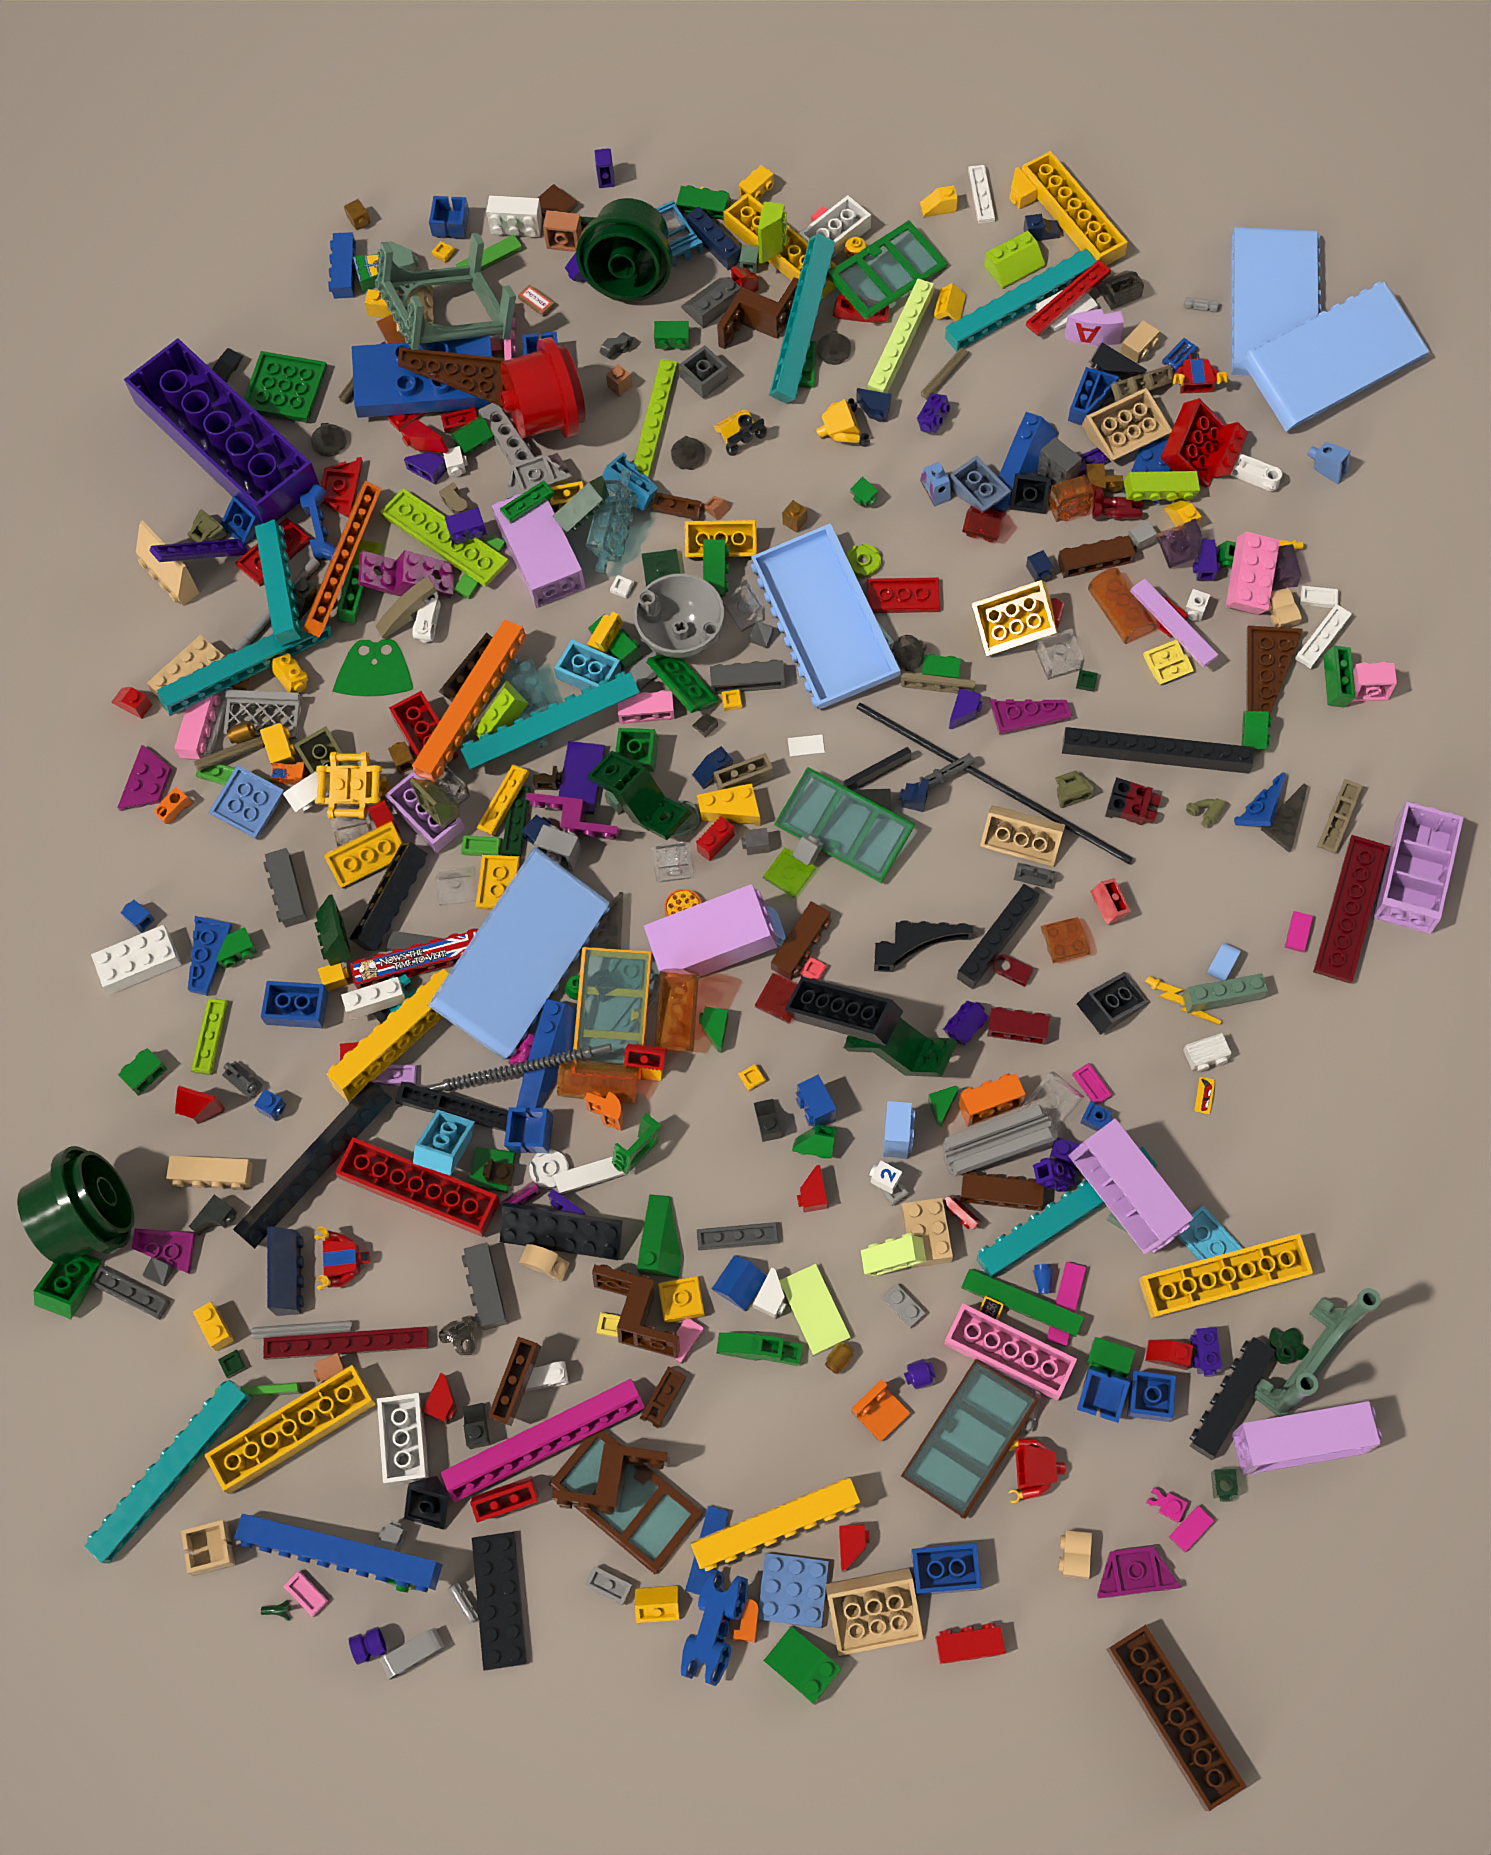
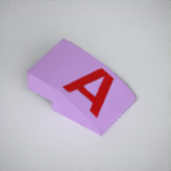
M1102 309L1069 314L1065 339L1087 345H1099L1102 342L1106 345L1120 344L1124 326L1121 311L1103 314Z

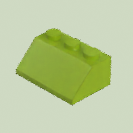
M764 201L758 226L759 263H764L780 254L783 246L787 245L788 235L786 233L788 224L785 223L787 221V212L785 211L784 204Z
M1027 230L985 252L984 267L1000 287L1004 289L1044 268L1045 262L1038 242Z
M505 681L474 723L473 732L480 739L481 735L488 732L491 735L496 733L497 728L503 725L512 726L514 724L513 721L517 720L528 705V702L508 681Z

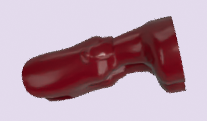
M1096 487L1092 505V519H1100L1101 517H1111L1117 520L1142 519L1143 511L1141 509L1144 506L1142 500L1134 501L1127 500L1126 497H1106L1103 488Z

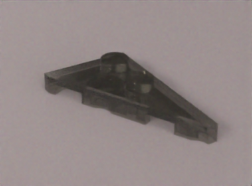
M1305 783L1276 811L1272 825L1261 827V831L1288 852L1293 847L1308 787Z
M619 892L618 896L614 898L611 908L604 915L598 930L594 932L587 948L621 950L623 892Z

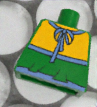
M378 254L354 256L353 259L362 292L376 288L375 279H377L378 275L376 266L379 264Z

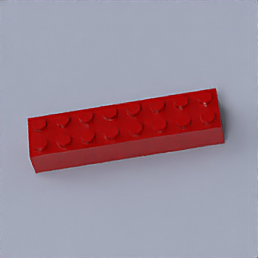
M352 1137L335 1172L340 1180L481 1237H484L500 1203L496 1194L444 1173L413 1164V1161L354 1137Z

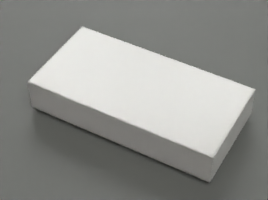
M1301 586L1300 605L1334 608L1336 604L1338 605V589Z

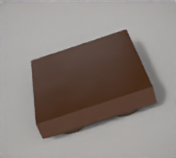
M555 184L538 197L544 218L547 210L570 213L578 206L575 199Z

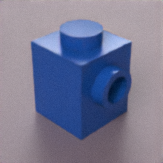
M264 1089L254 1106L261 1114L276 1121L283 1113L286 1104L281 1097Z

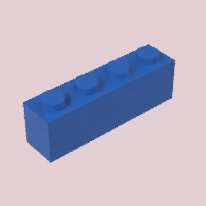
M353 232L333 233V240H330L332 254L329 255L332 268H329V276L331 278V281L328 282L329 292H332L334 299L354 298L355 263L353 257L356 256Z

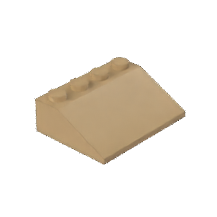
M1147 388L1087 415L1082 424L1089 439L1111 462L1172 432Z
M142 520L139 524L136 554L139 557L137 561L143 569L147 568L149 570L148 573L154 580L158 579L160 581L158 584L164 591L168 590L170 592L169 596L175 603L178 601L184 606L200 593L182 561L159 562L149 551L151 546L166 544Z
M909 1568L825 1584L838 1656L923 1640L914 1583Z

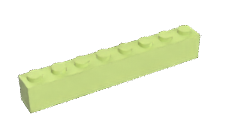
M917 279L870 378L867 390L888 393L931 302L934 283Z

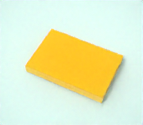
M482 855L476 909H493L519 870V856Z

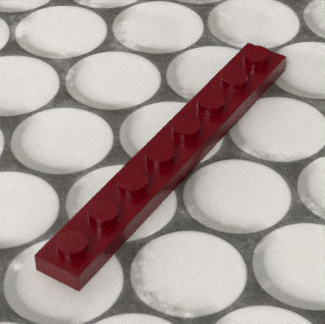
M428 1327L264 1338L263 1359L329 1356L336 1353L343 1355L428 1349Z

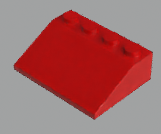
M1200 398L1183 403L1160 459L1173 471H1197L1199 484L1209 487L1213 476L1204 466L1209 454L1218 451L1222 447L1216 438L1221 427L1225 424Z

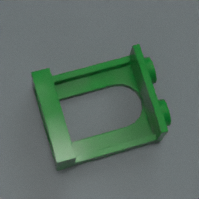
M646 1113L640 1121L637 1136L639 1139L628 1150L618 1143L615 1144L612 1158L613 1166L618 1171H622L627 1175L658 1144L661 1124Z

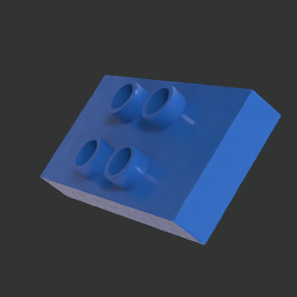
M490 336L419 344V349L493 357ZM406 342L352 346L354 406L358 418L455 411L473 407L481 409L492 403L399 367V347L411 348Z

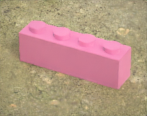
M217 693L186 708L174 748L179 758L197 760L205 753L206 740L211 733L210 726L215 720V709L220 702V697Z

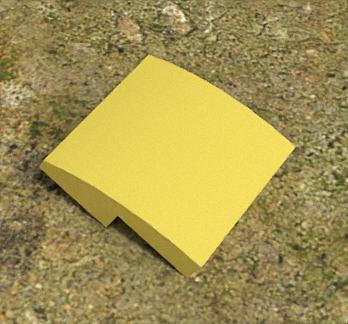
M1177 640L1143 653L1144 659L1159 685L1194 671L1187 654H1183Z

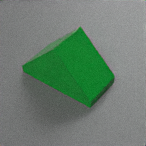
M958 1086L933 1092L928 1096V1102L934 1118L940 1127L958 1094Z

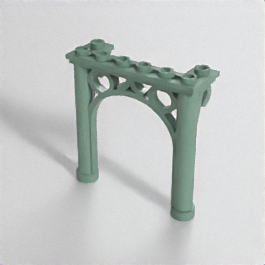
M1371 1288L1363 1289L1358 1294L1357 1299L1347 1308H1335L1333 1303L1321 1298L1310 1312V1315L1326 1326L1325 1330L1281 1389H1277L1262 1377L1253 1389L1251 1396L1278 1417L1289 1415L1300 1401L1316 1392L1318 1389L1317 1376L1356 1323L1368 1312L1375 1310L1380 1305L1381 1298L1379 1293Z

